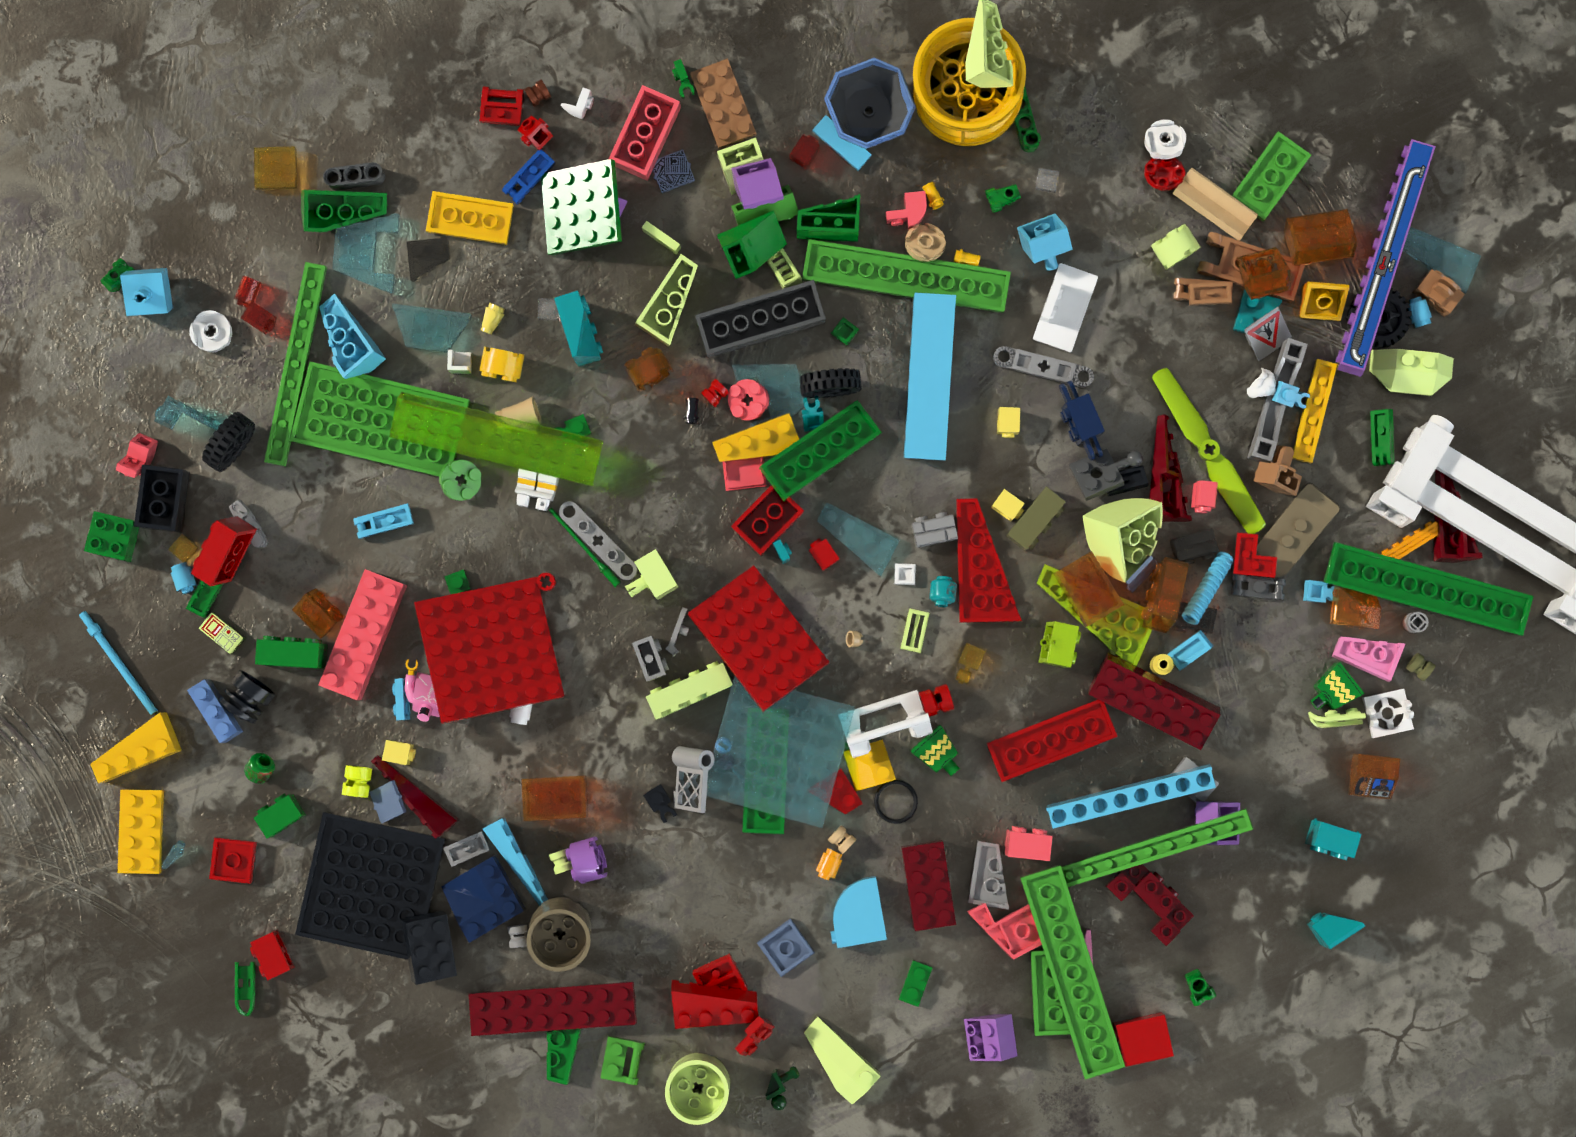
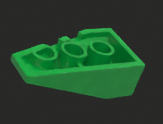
M301 190L303 231L327 232L387 214V193Z

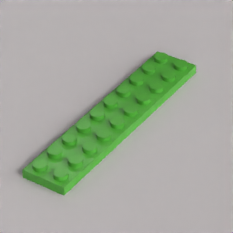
M809 239L802 281L814 280L815 283L913 299L915 293L956 295V306L1004 313L1011 272L942 260L924 262L916 260L910 255Z
M1061 865L1020 877L1084 1079L1086 1080L1125 1067Z

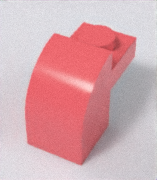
M925 191L905 193V209L886 211V224L891 223V226L903 225V222H907V230L920 224L925 216L927 207Z
M141 433L137 434L129 443L127 455L117 463L116 471L133 478L141 475L142 465H151L158 441Z

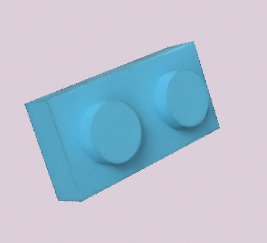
M405 678L395 679V683L392 685V692L396 704L393 706V713L396 716V720H410V702L404 691Z

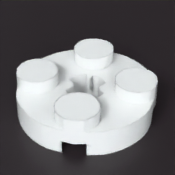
M1159 120L1147 129L1144 144L1152 158L1172 159L1182 154L1186 143V133L1181 126L1178 127L1171 120ZM1163 136H1166L1171 141L1164 143L1161 140Z
M209 310L201 312L196 316V319L190 325L189 332L192 342L201 350L217 352L230 344L232 326L224 315ZM210 326H213V329L216 328V333L212 337L209 334L206 335V331L209 330Z

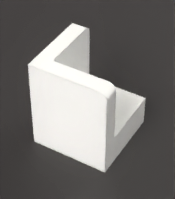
M448 350L447 370L454 374H471L472 353Z

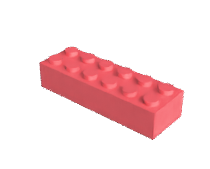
M364 570L318 684L319 686L355 700H362L407 585L372 571Z

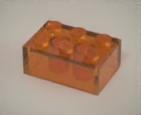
M1348 209L1286 219L1284 236L1293 266L1354 257L1358 242Z
M1092 551L1053 573L1085 627L1124 605Z
M1164 557L1161 563H1157L1155 570L1153 569L1150 574L1149 581L1152 582L1151 588H1148L1145 600L1148 603L1147 607L1143 608L1141 619L1144 620L1142 627L1167 633L1177 621L1189 563Z
M586 775L522 779L524 821L589 817Z

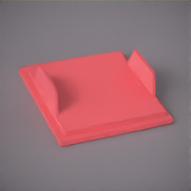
M763 457L723 461L726 491L767 486L766 477L759 469L764 464Z

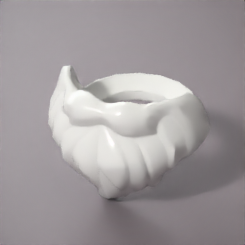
M1261 368V375L1247 388V394L1250 398L1275 394V375L1270 370Z

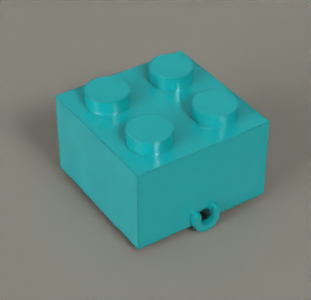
M1314 818L1311 821L1305 844L1311 845L1310 850L1324 854L1330 851V856L1347 861L1348 857L1355 858L1362 834L1358 831L1353 832L1317 821V818Z

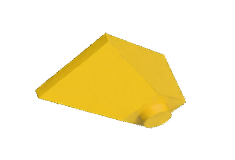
M883 739L870 743V752L859 757L852 758L850 750L843 751L855 791L896 780Z

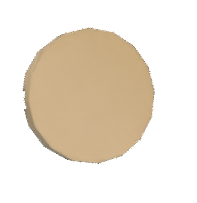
M925 223V225L917 224L909 229L906 234L905 248L908 254L916 260L924 262L936 260L945 250V236L937 226Z

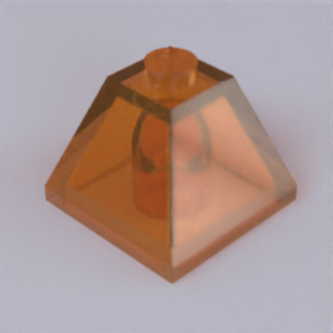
M1334 585L1330 624L1362 629H1379L1381 606L1377 597Z

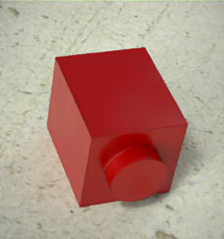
M819 538L810 544L811 549H809V553L822 572L840 560L827 539L822 541Z

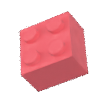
M1012 826V830L1007 829L1004 850L1006 856L1050 861L1052 836L1047 834L1046 830L1033 828L1032 832H1027V828Z

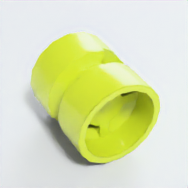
M346 765L344 777L347 781L343 783L342 795L368 798L370 786L367 782L371 780L372 768Z

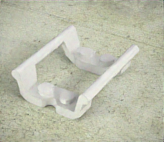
M917 690L838 714L852 758L870 752L869 740L908 728L911 736L916 738L933 733L928 713L925 714ZM902 704L908 715L906 720L868 732L860 730L859 716Z

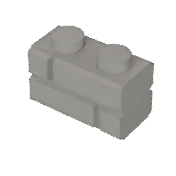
M947 512L935 514L936 518L928 519L927 516L915 518L916 522L912 523V530L916 548L957 540L958 536L953 514L948 515Z

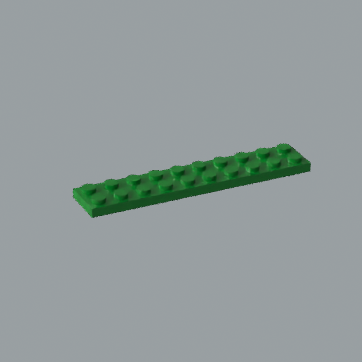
M1337 542L1333 544L1324 578V583L1519 636L1524 635L1534 597Z

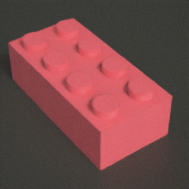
M642 85L609 159L615 160V167L648 181L681 109L680 101Z

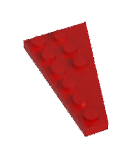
M956 499L959 623L1022 621L978 499Z

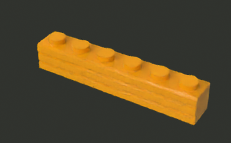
M1436 521L1427 522L1424 524L1425 527L1423 529H1416L1413 531V535L1405 536L1402 542L1399 543L1397 541L1392 544L1391 549L1386 548L1381 551V555L1401 559L1438 535V523Z

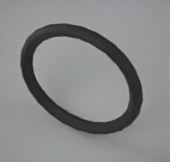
M893 780L882 784L874 798V806L878 815L883 820L894 824L909 820L914 815L918 805V797L911 785L902 780ZM892 784L905 786L913 796L914 803L911 812L901 819H890L879 808L878 799L881 791Z

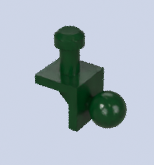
M794 1066L790 1067V1070L782 1075H779L777 1069L772 1072L765 1097L767 1101L772 1098L771 1105L775 1110H783L786 1107V1098L780 1095L786 1091L784 1083L792 1078L797 1079L800 1076L798 1069Z

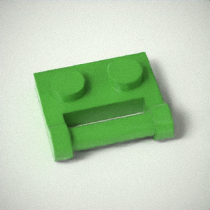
M608 1036L601 1079L638 1085L639 1078H637L641 1051L644 1050L645 1043ZM632 1047L634 1049L629 1076L623 1075L627 1048Z

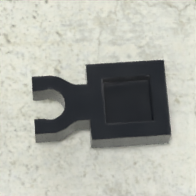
M661 784L643 795L653 812L660 811L663 823L667 822L665 818L666 812H671L673 817L677 815L676 811L668 806V803L672 800Z

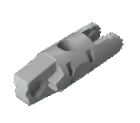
M242 500L232 503L229 509L233 517L238 516L257 528L251 540L254 547H267L269 542L250 509Z

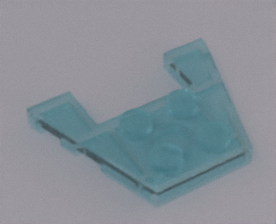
M395 213L391 214V216L375 218L372 221L336 228L332 269L393 294L395 275L374 273L377 232L398 233L400 215Z
M796 364L732 365L737 382L758 377L760 384L767 389L769 394L768 410L770 417L750 423L751 427L790 413L792 417L804 408V397L801 396L800 374Z

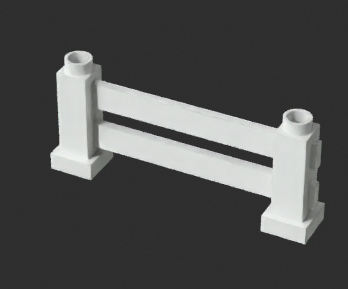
M1432 415L1429 421L1420 428L1415 427L1402 448L1406 451L1400 462H1394L1383 481V484L1386 486L1373 493L1366 507L1400 528L1415 521L1422 507L1563 592L1562 597L1554 599L1549 603L1543 615L1576 634V569L1431 482L1429 479L1435 469L1575 554L1576 523L1450 447L1449 444L1454 437L1451 434L1454 425L1444 417Z

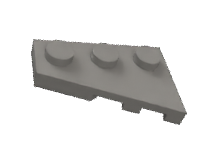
M977 840L968 903L978 905L986 903L989 907L1009 910L999 844Z

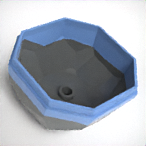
M876 58L836 72L824 98L839 138L864 149L903 135L916 109L901 69ZM872 109L873 113L867 114L865 110Z

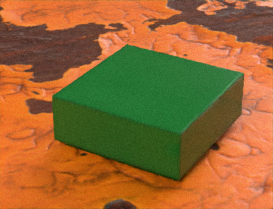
M843 317L833 329L831 335L848 346L858 333L859 328Z

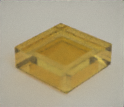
M181 534L168 550L184 563L190 559L199 547L184 534Z

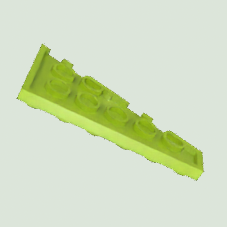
M1044 564L1036 584L1119 658L1137 666L1159 613Z

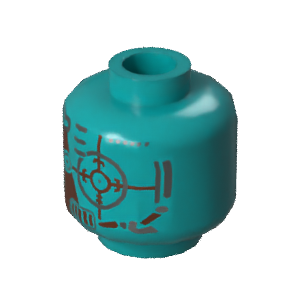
M937 576V579L931 582L930 600L935 602L937 607H948V604L954 603L956 600L957 584L951 577Z

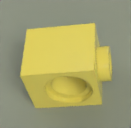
M999 407L997 434H1002V438H1014V435H1018L1020 432V408Z
M1004 489L991 508L1011 522L1014 518L1017 520L1024 512L1022 506L1025 503Z
M386 740L382 761L410 765V761H414L416 749H413L414 744Z

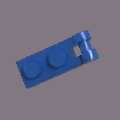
M542 149L538 150L503 187L502 192L506 195L509 194L513 198L512 201L518 205L541 180L542 176L556 164L555 161ZM517 184L522 187L519 192L514 189Z

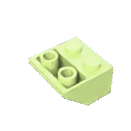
M756 138L717 151L731 195L737 193L731 168L764 160Z

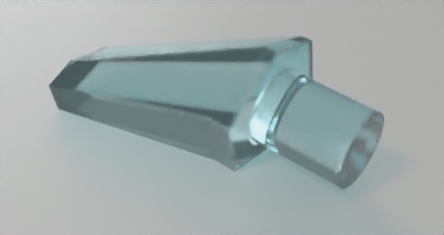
M180 840L171 847L161 865L163 870L167 869L183 855V848L185 847L183 841Z

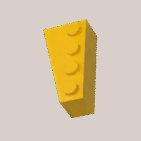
M167 712L158 713L90 764L98 783L108 782L182 751Z

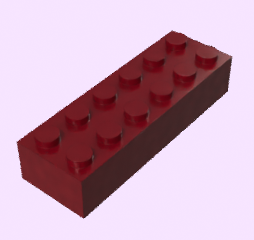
M1109 652L1089 686L1088 695L1199 750L1203 748L1221 715L1220 707Z

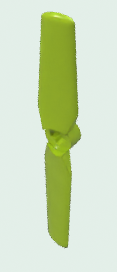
M1168 368L1158 370L1153 374L1152 379L1185 437L1198 448L1199 456L1206 460L1209 478L1212 482H1218V491L1248 534H1255L1261 531L1266 523L1233 464L1220 453L1219 444L1210 438L1206 423ZM1205 445H1208V447H1214V450L1212 451L1213 455H1211L1210 453L1205 454Z

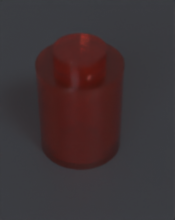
M242 276L234 297L237 300V305L247 309L249 305L254 306L262 283Z

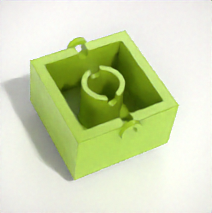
M1056 621L1046 622L1044 637L1040 641L1042 647L1038 663L1071 668L1072 664H1075L1077 652H1074L1075 646L1079 643L1081 637L1079 626Z

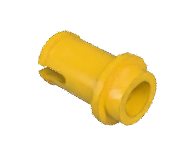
M930 182L922 187L930 202L929 207L936 210L944 205V198L940 197L934 182Z
M963 249L956 250L953 262L978 266L980 255L964 252Z

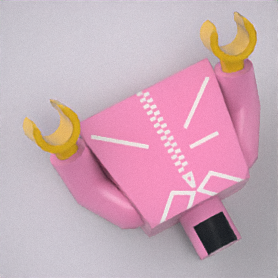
M408 659L405 663L408 674L405 677L404 691L408 701L413 704L412 710L418 712L417 718L420 721L427 722L430 716L439 717L431 677L429 674L420 672L414 675V672L418 669V662L416 660V666L409 668Z

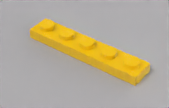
M1316 359L1307 392L1310 398L1306 397L1304 405H1306V408H1303L1292 459L1310 464L1313 463L1337 368L1336 363Z

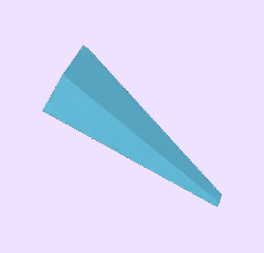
M502 818L483 828V831L540 906L543 902L547 901L548 898L526 854H522L506 819Z

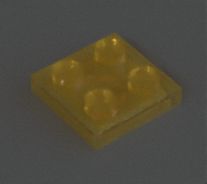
M295 146L254 148V186L256 190L297 189V152Z

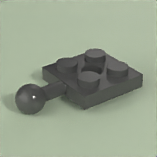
M1108 449L1102 450V457H1098L1095 453V460L1091 461L1089 457H1085L1069 464V468L1083 496L1088 501L1124 486V480L1118 470L1129 465L1131 467L1140 466L1143 462L1142 454L1138 451H1131L1125 459L1114 463ZM1099 471L1102 473V476L1100 478H1093L1091 474Z

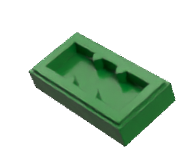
M200 580L185 609L206 618L223 584L209 586Z

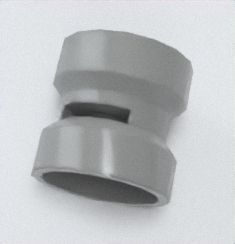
M1422 612L1408 613L1402 622L1404 629L1409 633L1423 632L1429 623L1427 616Z
M528 924L508 926L507 931L510 935L509 948L527 946Z

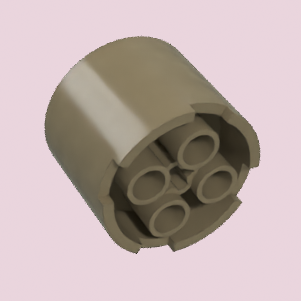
M565 897L552 898L543 902L533 913L527 934V948L532 959L542 968L556 972L567 971L579 965L587 956L591 943L592 923L588 912L580 904ZM557 928H561L563 935H559Z

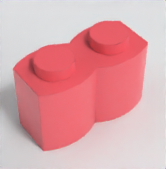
M1201 480L1193 483L1191 509H1195V513L1207 514V512H1211L1212 509L1216 508L1218 482Z

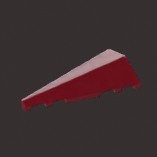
M1163 414L1157 417L1150 499L1162 502V522H1190L1192 517L1187 515L1185 504L1188 503V499L1183 497L1182 483L1184 482L1177 452H1173L1171 440L1174 438L1172 433L1169 434L1167 427L1169 416Z
M1435 469V484L1461 499L1459 491H1456L1453 479ZM1434 514V521L1438 523V535L1434 537V562L1456 563L1483 558L1482 552H1479L1476 539Z
M376 756L371 761L382 772V776L389 781L395 780L398 791L402 795V800L421 819V823L433 832L431 835L435 839L439 838L444 832L449 831L459 821L456 816L386 761H382L380 756Z

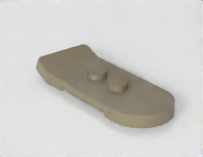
M1309 482L1301 489L1269 531L1257 543L1256 555L1277 557L1275 578L1284 576L1293 568L1331 519L1339 512V504L1313 483Z

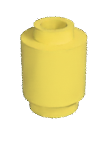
M1166 654L1156 655L1150 661V669L1156 675H1166L1172 671L1174 666L1172 658ZM1162 660L1165 662V668L1160 667Z

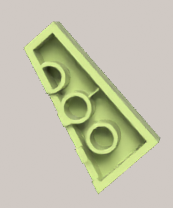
M718 661L707 665L708 669L705 671L695 670L688 674L689 678L681 681L678 678L669 682L670 686L664 689L660 686L651 690V694L646 696V699L655 719H661L734 686L724 663L719 664Z

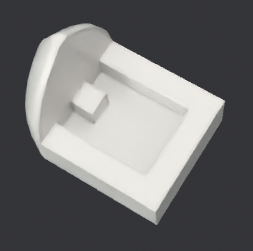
M582 88L576 106L561 103V106L572 116L583 119L587 109H591L594 98L592 97L591 90Z

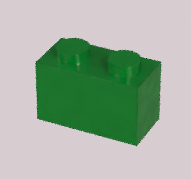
M284 793L275 799V804L270 807L266 805L257 811L258 815L254 817V820L266 839L272 838L306 815L293 794L286 796Z

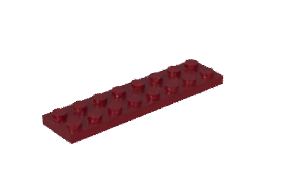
M634 982L469 994L471 1036L637 1024Z

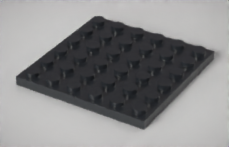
M323 812L295 935L408 960L401 919L429 913L446 838L439 837L435 839L432 835Z

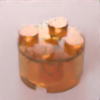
M649 347L641 352V357L638 359L633 358L624 364L625 370L638 392L646 390L644 386L648 384L651 387L655 386L670 375L669 372L674 371L661 349Z

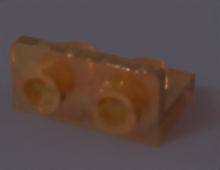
M316 588L307 592L292 609L320 639L325 637L333 626L344 618L339 609L333 606L325 598V595Z

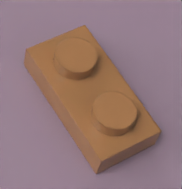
M1231 282L1195 283L1188 285L1189 306L1230 304L1232 302Z

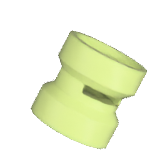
M566 849L549 854L550 860L555 864L553 868L555 875L573 869L571 861H568L566 857Z

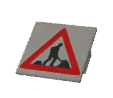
M1276 307L1244 329L1248 343L1252 347L1258 361L1281 347L1283 341L1287 338L1293 339L1279 307Z

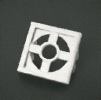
M1404 689L1362 698L1372 738L1414 729L1411 719L1414 717V712L1410 710L1412 703L1410 700H1407ZM1388 698L1398 701L1402 707L1393 708L1389 705ZM1381 700L1382 707L1376 713L1374 705ZM1386 707L1393 711V716L1390 719H1384L1382 716V710ZM1404 713L1401 723L1394 727L1393 719L1395 716ZM1378 719L1386 722L1387 729L1378 725Z

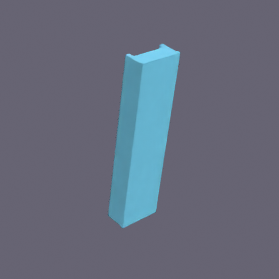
M914 294L904 458L946 460L956 295Z
M1208 764L1047 805L1046 809L1054 829L1216 788L1211 771L1212 767Z

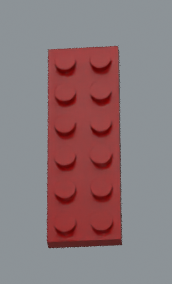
M1097 699L988 742L986 745L1000 780L1004 782L1118 736L1105 703Z

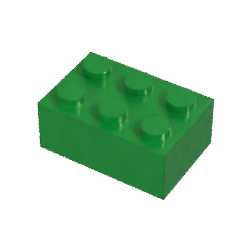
M263 636V640L257 639L255 664L325 669L328 644H322V640L305 638V642H301V638L284 637V641H281V637Z

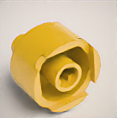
M484 346L479 371H482V376L497 378V375H502V380L517 382V379H520L525 355H518L510 351Z

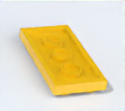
M432 191L426 232L507 245L514 205L513 203Z
M120 790L117 873H161L164 790Z

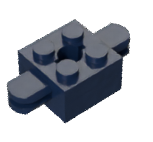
M1071 380L1067 382L1068 390L1064 384H1060L1059 389L1065 401L1060 415L1063 422L1068 423L1070 428L1068 434L1071 441L1076 442L1077 446L1083 444L1091 461L1095 460L1094 451L1098 457H1102L1103 452L1097 437H1100L1105 430L1089 393L1079 397Z

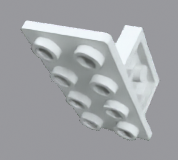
M1060 263L1033 340L1071 353L1098 276Z

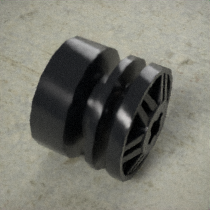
M239 670L231 680L237 690L226 688L224 691L228 696L221 694L218 700L236 717L255 724L258 719L253 713L257 715L263 713L257 704L260 703L268 706L275 693L252 675Z

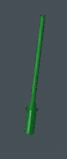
M550 508L549 511L595 561L600 569V573H603L612 585L617 587L621 581L608 568V565L606 566L601 563L554 509Z

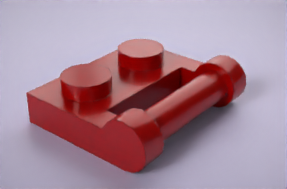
M483 86L480 123L521 126L524 89L511 91L490 89V87ZM489 97L516 99V103L491 102Z

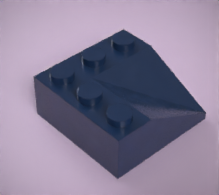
M496 855L441 886L453 914L469 943L526 910Z

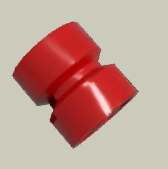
M947 684L935 687L934 691L928 689L919 692L925 714L928 713L929 717L937 715L940 710L944 713L954 709ZM935 698H940L941 702L937 703Z

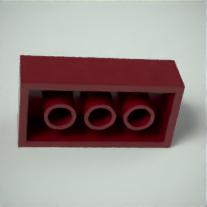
M943 841L901 846L914 930L920 931L956 925Z

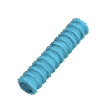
M1226 552L1217 553L1211 563V567H1209L1208 572H1206L1205 577H1203L1202 582H1200L1199 587H1197L1196 592H1194L1193 597L1182 613V618L1187 623L1193 625L1199 623V619L1202 618V614L1205 613V609L1208 608V604H1210L1211 599H1213L1214 594H1216L1228 570L1234 563V559L1230 554Z

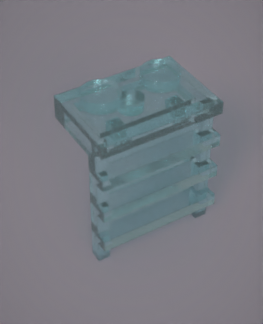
M167 396L163 405L159 406L155 412L156 418L154 421L173 430L181 413L218 430V426L213 424L214 419L170 396Z

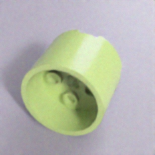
M692 1053L682 1057L671 1069L665 1087V1098L670 1111L681 1121L693 1125L705 1124L716 1119L723 1112L728 1101L730 1091L728 1071L723 1063L714 1056ZM695 1082L703 1084L702 1091L694 1089Z

